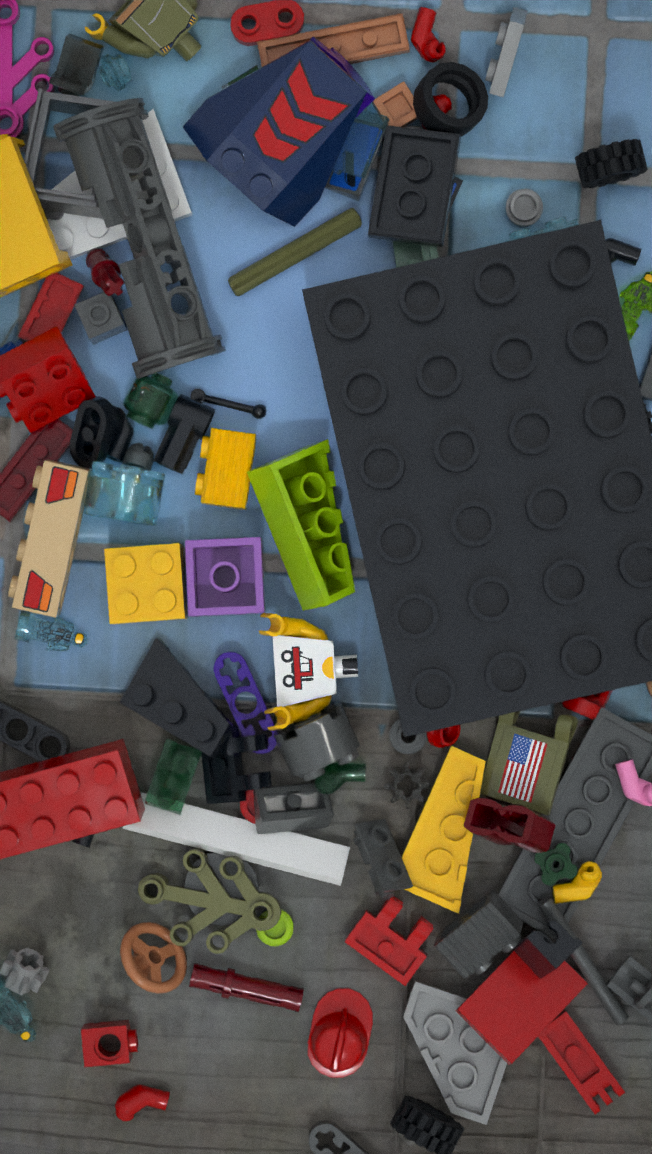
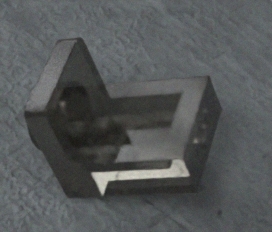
M69 33L65 37L56 72L51 75L49 83L58 86V91L63 94L85 95L93 87L104 46Z

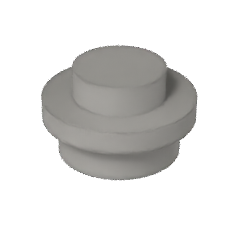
M516 190L509 196L506 202V214L509 220L518 226L533 225L542 214V200L533 190Z

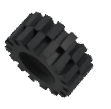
M627 139L621 142H612L609 145L604 144L599 146V148H592L587 150V152H582L575 157L581 185L585 189L626 181L648 170L640 139Z
M407 1095L404 1096L390 1122L391 1126L398 1133L405 1135L406 1139L412 1140L416 1145L423 1146L427 1151L435 1152L436 1154H452L464 1132V1127L459 1122L454 1121L455 1119L451 1116L445 1115V1112L435 1109L431 1104H426L418 1098L415 1099Z

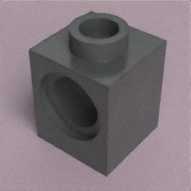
M103 292L74 305L88 338L93 345L127 331L112 295L107 296Z

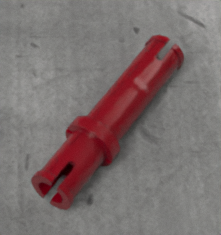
M194 963L189 987L213 991L221 994L222 998L229 999V996L239 997L249 1001L286 1008L295 1012L300 1010L304 988L235 973V969L228 968L225 971Z

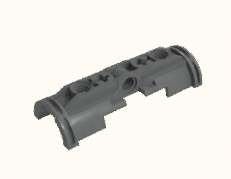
M133 98L106 104L79 113L53 125L58 142L66 141L81 190L85 191L93 187L106 228L123 224L134 260L119 264V268L132 307L122 310L138 359V361L132 363L137 379L226 351L225 346L222 347L220 341L222 340L221 335L213 336L184 246L178 234L171 212L172 209L142 121L149 117L147 110H144L143 107L145 105L143 98ZM125 148H131L138 153L140 164L137 168H130L124 163L122 154ZM144 172L145 176L143 178L131 181L130 177ZM141 189L142 191H147L149 198L146 201L142 198L138 199L136 192ZM165 262L172 267L173 271L170 274L161 271L160 266ZM180 282L181 286L167 291V285ZM174 294L182 295L187 300L188 309L184 315L177 314L171 307V299Z

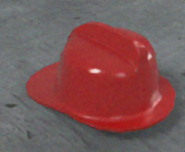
M337 988L326 993L318 1001L314 1011L308 1039V1057L312 1066L319 1073L330 1078H344L354 1074L362 1066L367 1055L373 1025V1013L369 1002L359 992L350 988Z

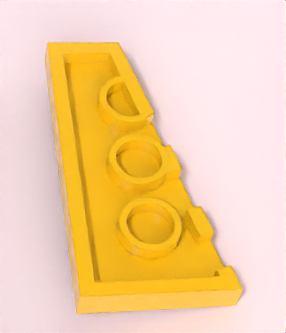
M451 745L401 858L413 884L412 888L404 890L459 914L473 833L468 831L463 825L470 800L480 797L486 761Z

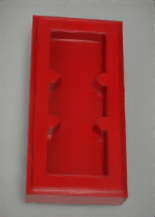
M59 273L46 277L18 337L29 341L55 326H58L62 333L75 307L74 305L83 291L84 285Z

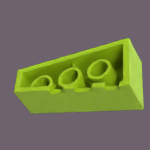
M328 439L304 446L247 472L303 611L327 606L355 592L347 544L342 543L340 524L343 523L341 509H336L333 487L336 486L334 471L329 470L327 453H330Z

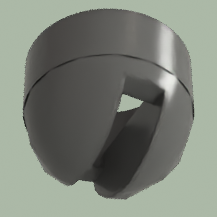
M135 443L125 452L122 465L136 472L150 473L154 462L153 451L149 446L144 447L142 443Z

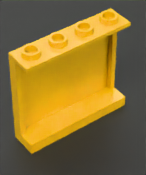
M8 134L0 135V298L72 266L68 252L58 249L19 148L25 146L24 140L8 136Z

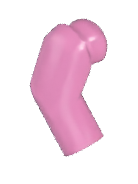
M633 759L616 763L615 766L624 795L643 806H652V783L638 777Z

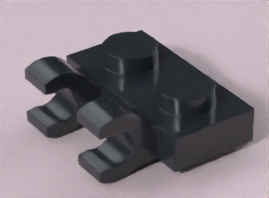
M233 726L216 758L201 752L207 804L245 801V790L262 789V787L272 786L270 771L243 773L241 752L268 749L266 734L239 737L238 726Z

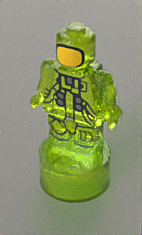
M652 271L646 272L641 281L631 282L620 293L619 298H624L621 309L629 340L632 339L639 327L637 322L643 310H648L649 314L652 313Z

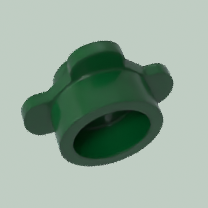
M558 843L555 848L549 849V851L535 854L534 860L536 864L540 865L543 873L541 880L545 885L553 886L560 879H573L577 875L578 870L571 862L569 856L571 850L567 844ZM554 861L559 862L558 868L552 866Z

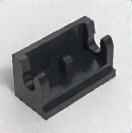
M549 921L547 923L549 928L557 935L555 943L545 933L534 930L524 939L520 940L513 948L517 955L540 979L557 969L583 944L578 937L574 939L556 921Z

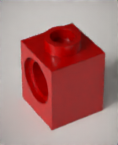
M129 1020L86 1023L81 1029L84 1067L130 1063L133 1057L132 1052H138L137 1030H130ZM106 1034L115 1035L120 1040L121 1048L115 1052L105 1050L101 1045V1037Z

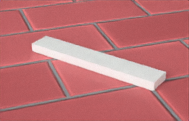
M142 792L140 793L145 811L141 821L123 826V829L225 856H237L244 861L339 886L343 879L350 847L290 831L257 834L256 824L245 819Z

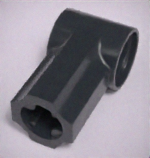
M180 394L168 419L167 424L169 427L153 461L183 475L198 440H202L207 432L215 409Z

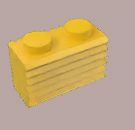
M211 428L210 437L203 436L200 458L207 459L205 474H197L195 495L201 496V504L246 510L250 479L247 472L252 470L256 434Z

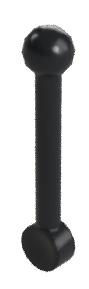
M194 389L191 393V399L200 403L207 402L251 413L257 419H262L266 415L267 410L261 404L250 406L206 395L201 389Z

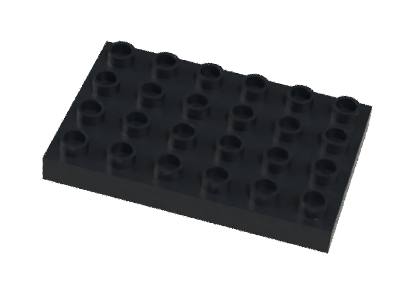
M601 220L303 289L305 306L404 737L652 681V438Z

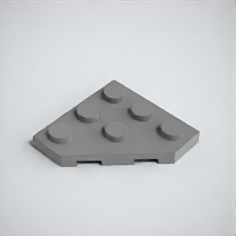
M414 979L403 1018L450 1112L487 1125L507 1063L455 1011L468 997Z

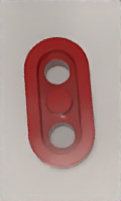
M275 0L243 6L236 10L231 18V32L235 40L240 44L254 46L257 45L258 41L299 34L304 26V13L300 5L293 0ZM283 12H288L293 18L290 22L283 23L279 20V15ZM246 19H253L256 25L252 29H245L242 23Z

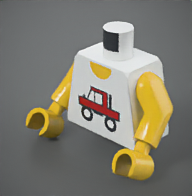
M273 613L261 614L260 617L270 619L271 626L268 631L259 630V633L264 636H273L277 707L266 709L264 714L274 713L276 715V725L267 727L268 730L274 731L284 729L290 724L307 720L310 716L319 713L329 706L332 695L337 694L336 678L358 677L357 655L334 656L333 641H328L326 632L304 619L281 617Z

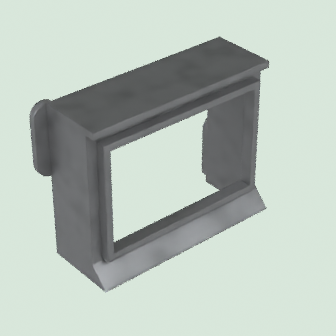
M39 88L24 158L34 187L50 111L77 115L96 107L114 103V101L47 92ZM35 187L47 219L59 220L63 217L64 213L103 219L94 189H92V194L89 196Z

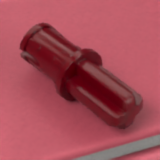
M103 249L90 251L86 257V265L91 270L93 282L101 287L107 296H111L114 293L117 296L123 293L121 286L124 284V281L120 276L121 272L118 264L111 260Z

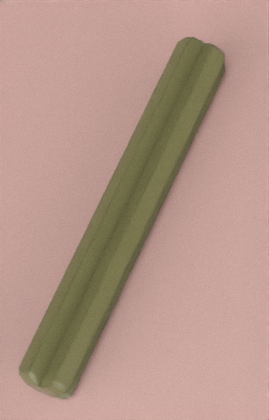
M350 208L229 277L228 284L236 296H241L358 229L362 225V220L354 208Z

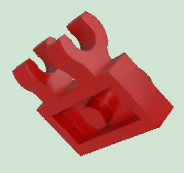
M394 896L385 901L376 916L366 910L344 942L406 986L427 957V953L420 949V946L434 929V924L421 916L405 938L389 926L403 907V902Z

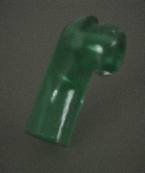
M331 763L324 768L325 773L315 779V787L320 793L327 795L337 791L346 782H365L366 764L346 763L339 765L338 763Z

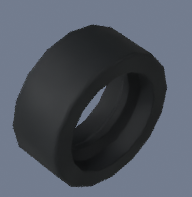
M455 62L440 63L429 70L419 82L414 91L413 106L417 118L427 130L460 134L462 137L482 120L488 108V93L484 82L478 74L466 65ZM441 82L451 84L462 92L469 106V113L466 117L460 119L450 117L439 109L432 95V88L435 84Z

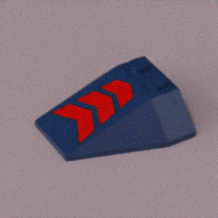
M309 40L208 97L183 125V128L206 161L262 211L295 227L320 200L367 91L312 40Z

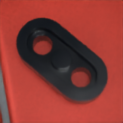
M94 397L83 401L78 408L69 448L73 460L80 467L91 468L105 461L116 423V414L111 403L103 397Z

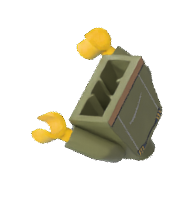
M126 0L108 20L112 25L109 26L108 22L100 14L95 13L92 16L101 22L100 28L96 31H91L88 27H85V31L93 39H103L104 42L124 54L146 59L154 55L164 57L173 48L185 61H188L201 48V44L188 32L199 19L195 12L198 5L197 0Z

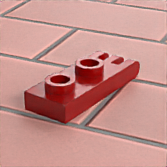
M565 1009L538 1036L595 1115L601 1111L599 1104L593 1099L597 1094L600 1095L608 1106L613 1102L605 1091L608 1086L611 1085L612 1090L619 1097L625 1093Z

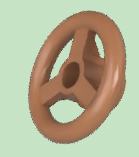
M143 922L132 926L124 935L120 947L121 961L127 975L136 985L148 992L163 994L176 989L182 983L187 970L186 954L183 946H177L171 941L169 929L157 923ZM146 933L154 934L162 938L168 945L162 948L148 946L138 936ZM175 956L176 968L173 976L169 980L161 982V966L164 964L165 959Z

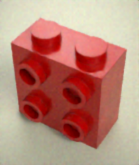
M58 326L0 355V398L8 396L10 402L6 403V406L14 421L18 423L23 420L30 433L76 410L83 401L96 397L86 375Z

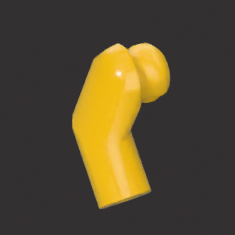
M593 861L584 862L571 883L553 885L554 903L581 901L590 898L602 878L599 865Z

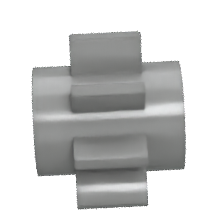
M29 947L21 949L18 953L13 949L10 950L7 959L4 960L0 969V974L6 976L5 987L20 995L28 993L30 990L38 993L49 973V968L42 967L44 956L33 949H29Z

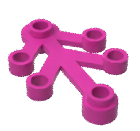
M0 0V10L6 7L12 10L9 18H0V121L3 118L12 119V125L9 129L0 128V135L8 134V136L17 138L24 128L23 116L36 104L38 95L36 85L38 82L47 81L49 83L47 92H54V83L48 75L38 74L32 79L31 88L14 103L13 89L40 62H47L52 59L54 47L49 39L45 37L36 38L31 44V49L13 66V25L20 17V9L16 0ZM40 44H46L49 46V51L45 55H38L36 48Z

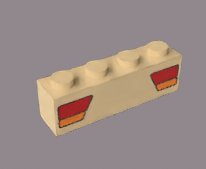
M50 459L44 460L43 467L37 466L33 479V488L38 489L35 503L29 502L24 521L26 525H30L27 540L21 539L16 557L17 561L22 562L19 576L13 575L9 587L8 597L14 598L12 608L54 618L61 615L93 469Z

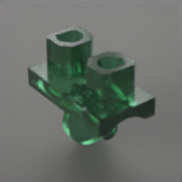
M166 739L145 799V804L181 815L202 752L196 748L183 746Z

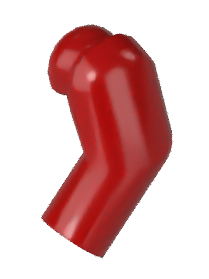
M142 1084L135 1085L118 1097L115 1102V1114L122 1121H130L134 1118V1114L145 1106L165 1111L170 1092Z

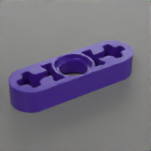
M236 652L223 653L214 663V675L242 736L255 735L252 723L245 728L242 720L252 719L261 711L264 713L268 708L244 657ZM226 658H230L232 662L239 661L241 668L237 670V676L240 682L246 677L250 682L249 686H241L231 694L228 692L227 686L234 685L229 675L222 676L220 669L225 667L223 660ZM241 692H250L256 697L257 706L253 712L244 714L236 708L235 700ZM270 713L264 714L266 719L258 720L263 731L268 730L267 727L275 726ZM277 730L271 731L272 736L268 738V749L253 752L265 754L273 750L277 744L273 734Z

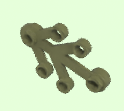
M199 848L191 849L184 855L183 865L188 871L196 873L208 892L170 885L168 879L160 873H151L145 876L138 885L139 896L147 904L155 905L163 900L206 908L187 922H179L172 927L170 939L177 946H185L190 943L196 933L225 913L242 915L241 918L225 930L217 929L208 935L206 940L207 948L212 953L220 954L229 948L233 940L249 929L269 930L279 922L281 917L279 901L269 893L258 892L244 871L243 861L237 856H228L222 860L219 870L225 879L234 881L245 900L230 897L207 863L206 853ZM191 854L200 856L201 865L199 867H194L190 864L189 857ZM228 861H233L237 864L238 871L236 874L227 872L226 863ZM149 883H153L158 887L157 896H151L147 893L146 888ZM257 906H264L268 910L267 918L262 919L256 915L255 910ZM178 928L187 930V940H180L177 937L176 931ZM213 936H222L225 941L224 947H216L213 944Z

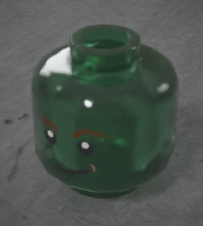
M154 373L150 377L146 376L140 379L135 377L123 400V406L128 410L126 417L152 430L155 425H165L178 399L176 391L170 388L173 381L159 373Z

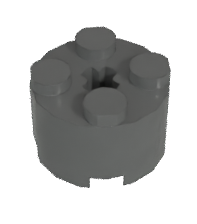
M341 703L331 705L333 711L322 716L320 711L310 716L307 720L288 725L287 729L289 732L286 734L281 732V730L274 732L273 736L292 776H299V778H303L306 782L325 773L323 767L337 761L339 765H343L359 756L357 748L360 746V743Z

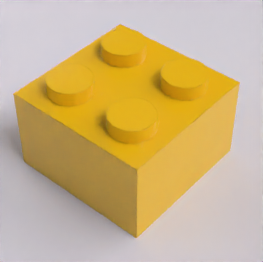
M173 543L104 549L110 624L188 619L182 544Z

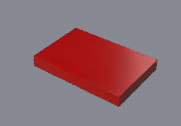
M513 950L455 1011L508 1065H511L588 983L566 961L540 979Z

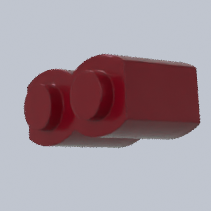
M476 798L470 800L463 826L468 831L495 844H514L526 851L541 853L549 851L556 825L548 818L524 806H504L488 798Z

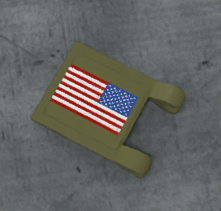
M520 711L500 715L484 770L480 794L550 815L569 745L578 725V718L569 714L560 715L553 738L514 726Z

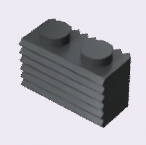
M492 890L438 933L434 947L464 979L474 972L476 975H480L492 964V957L502 950L504 953H507L520 942L523 921L497 895L496 891Z

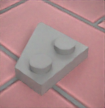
M513 7L509 24L501 22L495 43L502 46L499 60L491 58L485 78L486 81L492 82L490 94L504 97L524 28L527 10Z

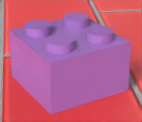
M261 537L185 540L189 617L265 613L263 546Z

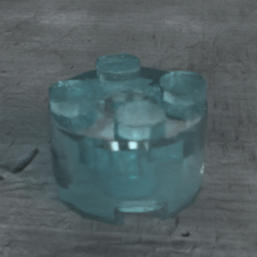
M92 461L84 514L135 524L157 525L164 487V473L143 471V468L129 465L114 467L113 471L114 465Z

